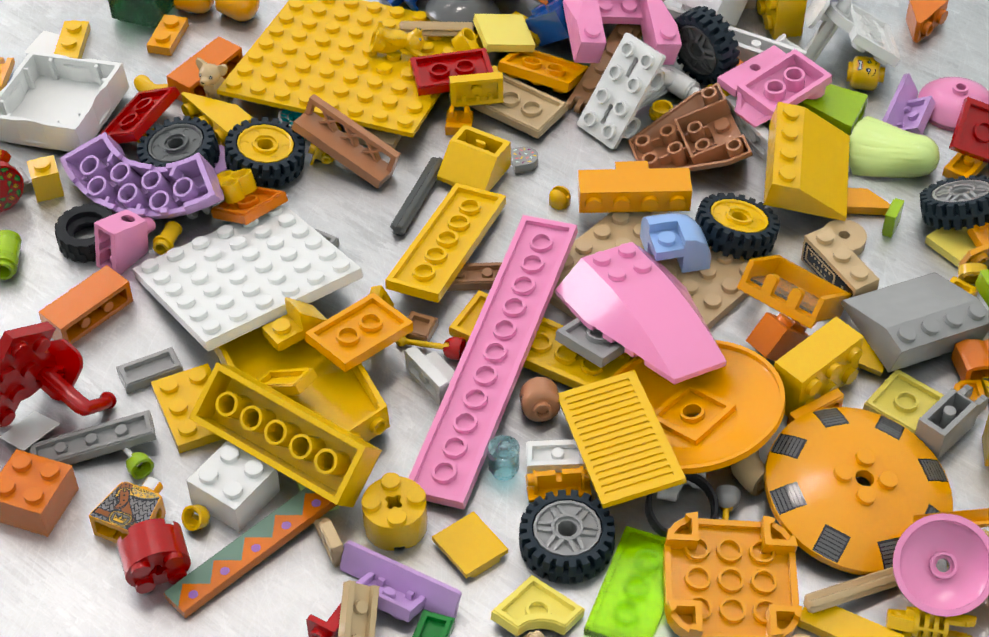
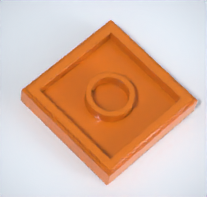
M257 186V189L245 195L243 200L233 204H227L223 201L211 209V213L215 219L247 225L287 202L288 198L286 192Z

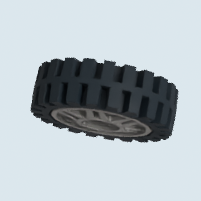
M970 175L969 178L958 176V179L948 178L946 182L941 180L937 184H931L928 188H924L923 192L920 193L923 222L927 223L930 227L934 226L936 229L943 227L944 230H950L954 227L955 230H962V227L971 229L974 228L973 225L980 227L984 226L985 222L989 223V178L982 175L978 178L976 175Z
M565 489L558 490V496H554L551 491L545 493V500L541 496L537 497L534 500V505L530 503L526 507V513L523 512L519 527L520 551L524 562L527 561L528 567L532 571L537 569V575L541 578L548 574L549 581L556 583L557 578L562 577V584H569L570 578L574 577L575 583L583 582L584 575L588 580L594 578L595 572L597 571L600 574L605 569V564L608 565L611 561L615 545L613 516H610L608 508H602L599 499L595 498L591 502V495L585 492L582 497H579L578 490H571L570 495H566Z

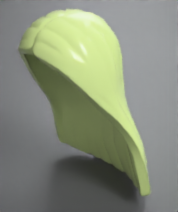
M866 116L858 121L850 135L849 166L853 175L914 178L930 174L939 164V147L934 140L925 135L905 131L870 116Z

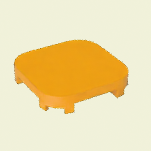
M698 512L686 513L684 518L675 522L671 528H668L663 547L664 611L667 623L674 633L680 637H791L801 619L803 607L799 606L795 554L798 544L795 535L790 536L785 528L775 523L776 518L763 515L761 522L705 519L698 518Z

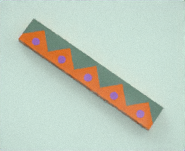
M306 487L164 592L165 599L186 619L337 505Z

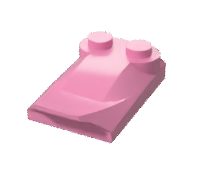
M794 49L737 85V103L734 111L736 115L755 128L772 118L778 102L797 105L805 99L813 100L822 97L825 94L826 86L832 83L833 75Z

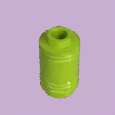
M0 230L1 280L10 279L16 274L18 269L22 240L20 235L12 230Z

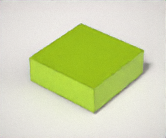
M893 199L885 215L882 229L883 236L892 238L901 219L904 200Z

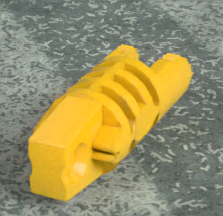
M906 606V610L888 609L886 626L889 629L902 631V634L908 637H972L967 633L949 630V625L974 627L977 617L966 614L949 617L936 616L926 613L917 607Z

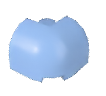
M666 213L642 218L640 239L644 250L654 256L655 261L677 258L682 273L710 269V248L701 227L694 219L686 214Z

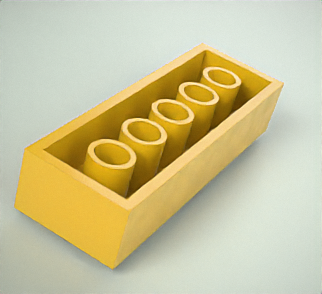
M216 362L189 416V419L339 506L354 507L382 452L381 449L236 367Z

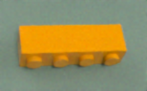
M689 168L578 170L579 213L690 211L692 185Z

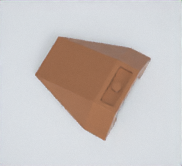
M719 83L694 92L628 140L636 161H648L649 169L689 168L691 172L728 166L753 156L744 134L741 135Z

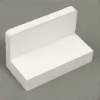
M415 345L406 349V371L440 406L455 371L436 351L424 356Z

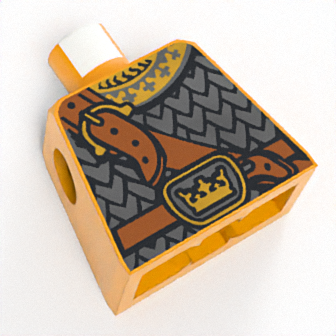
M147 477L141 487L129 482H121L89 514L94 535L117 543L120 536L123 540L129 535L127 529L131 526L149 519H164L166 511L163 498L159 494L163 489L161 482L153 477Z

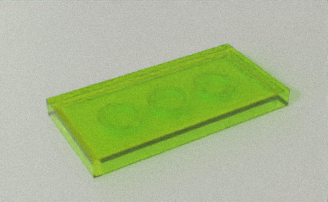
M629 526L625 527L584 627V635L589 637H655L664 613L663 547L665 537Z

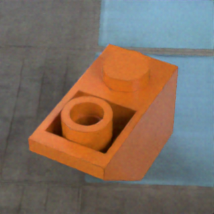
M909 0L906 22L913 42L918 43L925 36H929L935 27L945 22L948 16V11L946 10L949 0Z
M766 312L746 341L765 358L777 361L808 338L809 335L805 332L807 327L799 322L791 320L782 313L776 316Z

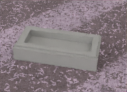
M173 347L117 366L116 369L128 394L150 386L152 381L182 372L183 366Z

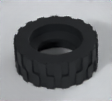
M83 204L82 206L72 207V209L65 211L62 216H59L58 222L55 223V235L59 250L64 254V257L70 258L74 262H95V236L88 239L74 238V234L84 228L94 227L96 221L113 215V212L109 211L107 207L98 206V204Z

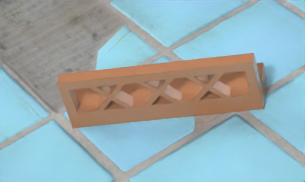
M315 94L309 98L305 113L293 122L291 128L377 189L393 175L401 153ZM315 106L322 110L325 118H321L313 112ZM335 122L342 124L346 133L340 131ZM357 137L364 139L368 148L360 145ZM379 152L391 158L389 164L381 159Z

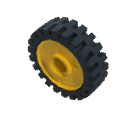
M257 117L251 118V123L244 120L241 121V125L236 124L233 126V130L230 129L228 136H226V167L232 171L251 169L256 186L263 187V184H267L268 188H274V183H277L280 187L284 185L285 181L288 183L292 182L293 178H297L300 175V171L302 172L305 159V141L301 135L291 129L292 126L289 127L288 122L283 121L279 124V119L273 118L272 122H270L268 117H262V121H258Z
M718 193L717 196L711 194L709 197H705L701 201L695 217V221L704 233L708 246H712V251L716 253L722 251L723 256L728 257L731 254L733 259L739 260L741 256L745 260H749L752 257H765L768 253H771L778 236L780 220H778L776 214H773L771 208H765L766 205H763L764 203L759 202L757 204L755 203L756 199L750 197L747 200L745 195L741 194L735 197L734 193H728L727 196L724 193Z

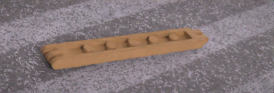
M617 24L606 40L607 43L600 62L591 63L566 101L568 103V110H572L575 105L574 112L579 114L582 112L624 34L627 32L640 39L642 37L640 25Z

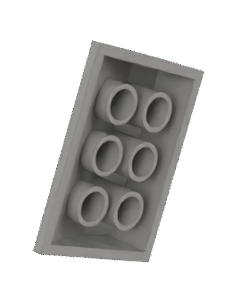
M935 272L844 299L841 302V305L888 373L953 352L955 344L962 340H983L989 331V312L979 298Z

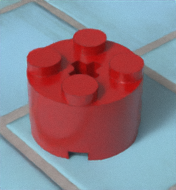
M162 518L145 520L128 528L129 535L123 540L121 536L118 538L117 549L126 581L129 585L135 587L137 593H149L157 585L167 582L176 584L187 575V571L191 566V559L181 526L178 522L173 521L174 525L166 524L165 519Z

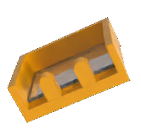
M780 255L749 259L737 286V289L809 329H812L819 321L832 319L836 316L840 319L844 311L841 302L851 296L847 291Z

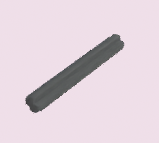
M432 157L390 225L393 234H405L437 180V174L443 161L441 157Z

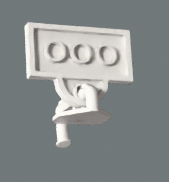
M831 0L812 1L805 14L807 27L812 29L819 20L823 22L805 49L789 41L786 38V34L780 35L775 40L808 51L807 57L815 62L840 27L849 33L851 45L856 50L862 53L867 51L873 54V58L880 64L886 66L888 63L896 67L901 60L890 25L852 3V0H839L838 3H830Z

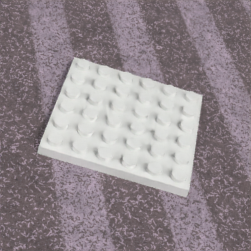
M284 204L247 225L239 223L223 225L210 234L196 237L190 243L172 248L167 253L154 259L145 260L141 265L132 268L135 278L208 352L286 315V297L309 304L363 278L360 266Z

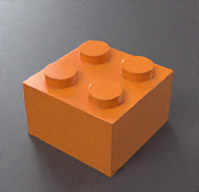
M16 449L0 472V523L48 537L79 489L72 465Z

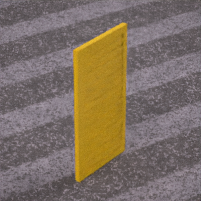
M635 370L558 393L559 404L603 509L687 483L683 470Z

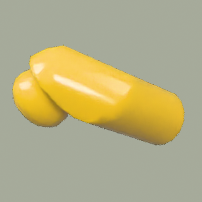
M138 75L134 79V86L139 92L168 87V84H154L145 75Z

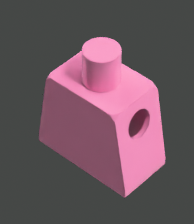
M123 210L94 223L96 266L103 268L108 265L120 275L148 252V234L156 229L154 220L151 217L142 218L130 210Z

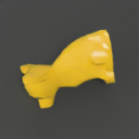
M378 21L371 37L369 52L392 53L406 48L415 57L423 56L420 51L424 46L423 30L415 28L406 33L400 29L387 28L383 25L382 21Z

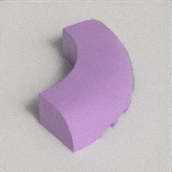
M104 132L59 158L70 180L84 195L115 213L130 210L142 218L166 219L191 214L224 200V194L214 168L199 152L183 160L166 163V167H154L152 164L129 160L125 156L122 147Z

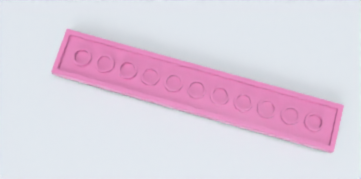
M527 215L522 216L409 475V479L415 481L424 489L426 501L465 510L577 236V225Z

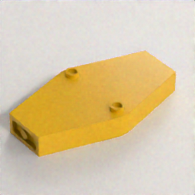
M263 326L214 349L222 364L236 367L257 380L263 377L269 370L313 368L317 378L300 395L285 396L366 442L382 434L390 427L387 405L362 363L345 373L309 345L305 339L278 352L263 336Z

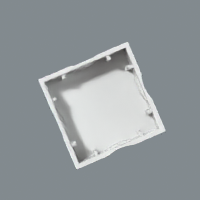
M30 51L13 73L10 82L0 91V141L70 152L95 138L130 88L123 63L96 59H76L59 54Z

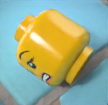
M856 56L853 61L848 63L846 82H850L853 89L874 91L877 88L878 82H884L885 67H880V63L873 57Z

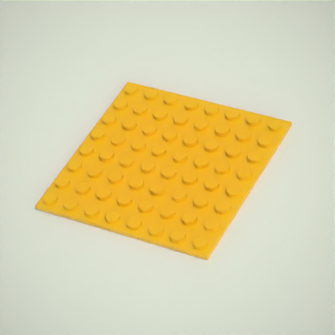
M289 0L219 86L217 94L299 113H305L309 98L315 94L362 127L413 138L441 93L418 96L410 67V58L415 56L406 48L392 53H370L369 46L378 21H382L383 25L387 28L399 29L401 21L431 20L424 11L408 10L400 6L384 5L376 1ZM423 36L424 46L420 50L423 56L457 52L452 44L454 37ZM315 106L313 112L324 118L322 110Z

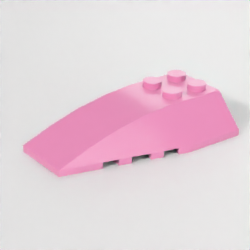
M633 242L582 257L555 289V294L579 318L584 326L590 330L598 329L603 333V338L610 343L618 342L625 347V353L632 357H641L644 359L645 366L673 384L726 366L727 361L687 288L659 261H655L654 256Z

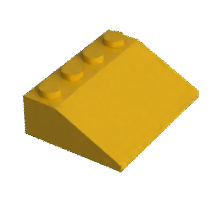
M778 102L769 123L763 205L845 221L847 218L850 135L805 107Z

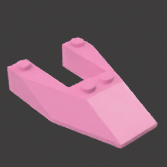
M563 0L574 63L600 62L607 43L603 24H638L641 26L644 42L666 56L663 65H674L682 42L678 25L662 0Z

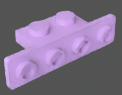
M909 73L904 74L883 117V122L905 131L922 135L936 103L932 96L917 98L918 90Z
M351 540L344 544L340 570L358 578L359 580L356 582L358 584L380 586L378 609L391 614L395 619L406 622L413 619L423 609L456 618L462 595L460 590Z

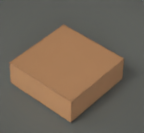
M411 311L407 318L413 321V331L405 337L407 339L429 342L438 327V318Z

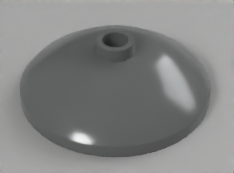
M429 0L426 4L425 13L431 21L472 22L474 24V14H499L500 9L493 0Z

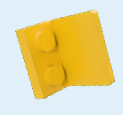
M494 65L492 66L494 72L449 76L451 105H454V107L504 103L502 72H498L497 66Z

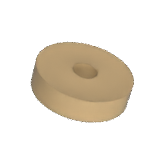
M847 219L845 221L832 220L824 226H829L857 256L864 251L867 234L858 223Z

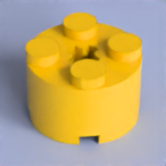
M386 473L381 479L375 481L366 489L361 500L363 524L367 538L373 545L383 550L395 551L394 547L405 546V549L415 546L422 540L427 531L426 493L419 484L396 473Z

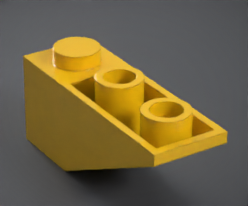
M188 92L181 93L183 103L181 109L183 114L190 116L191 119L198 117L200 121H207L215 133L218 145L225 146L226 136H228L230 129L233 130V126L236 124L241 125V121L244 120L251 123V118H253L238 105Z

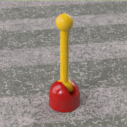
M404 336L396 341V344L400 347L407 344L441 349L447 358L459 361L466 347V339L450 337L445 340L444 344L407 339Z

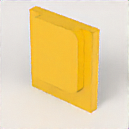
M474 511L432 536V541L466 579L483 573L499 563L501 557L508 553V548Z

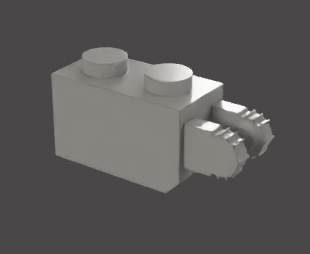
M968 384L959 391L951 388L918 420L915 435L926 444L938 460L974 426L976 417L985 409L989 402V398L984 394L975 401L969 399L972 395L973 387Z

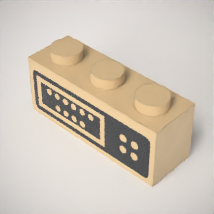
M829 226L804 236L801 260L815 275L851 294L850 298L878 289L880 279Z

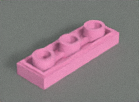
M774 45L718 76L717 83L729 94L737 97L738 84L786 55V53Z

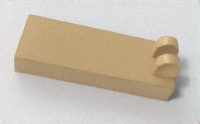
M351 580L343 582L338 637H375L380 586L358 584L356 581Z

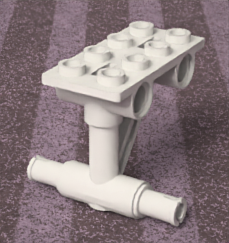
M626 32L577 121V126L609 148L616 150L622 138L630 139L638 132L641 125L640 119L635 116L638 110L667 92H671L684 100L694 92L702 89L697 81L674 66L663 65L666 59L665 55Z

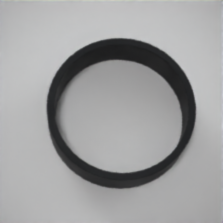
M697 473L684 474L687 481L696 484L706 494L711 507L710 519H716L718 499L711 484ZM652 493L646 497L645 514L652 529L665 539L668 529L661 525L653 512Z

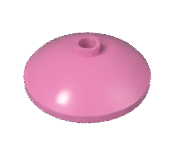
M943 77L927 83L918 94V98L932 96L936 103L928 122L938 128L952 132L955 130L965 98L970 97L989 104V91L978 82L963 77Z
M933 514L917 520L903 532L893 554V573L900 591L915 607L936 616H957L975 609L989 596V537L972 521L954 514ZM939 559H944L948 562L949 568L946 572H940L937 569L936 563Z

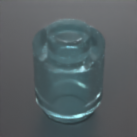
M508 435L496 436L488 444L489 471L498 480L505 481L513 478L520 466L519 443L515 438Z

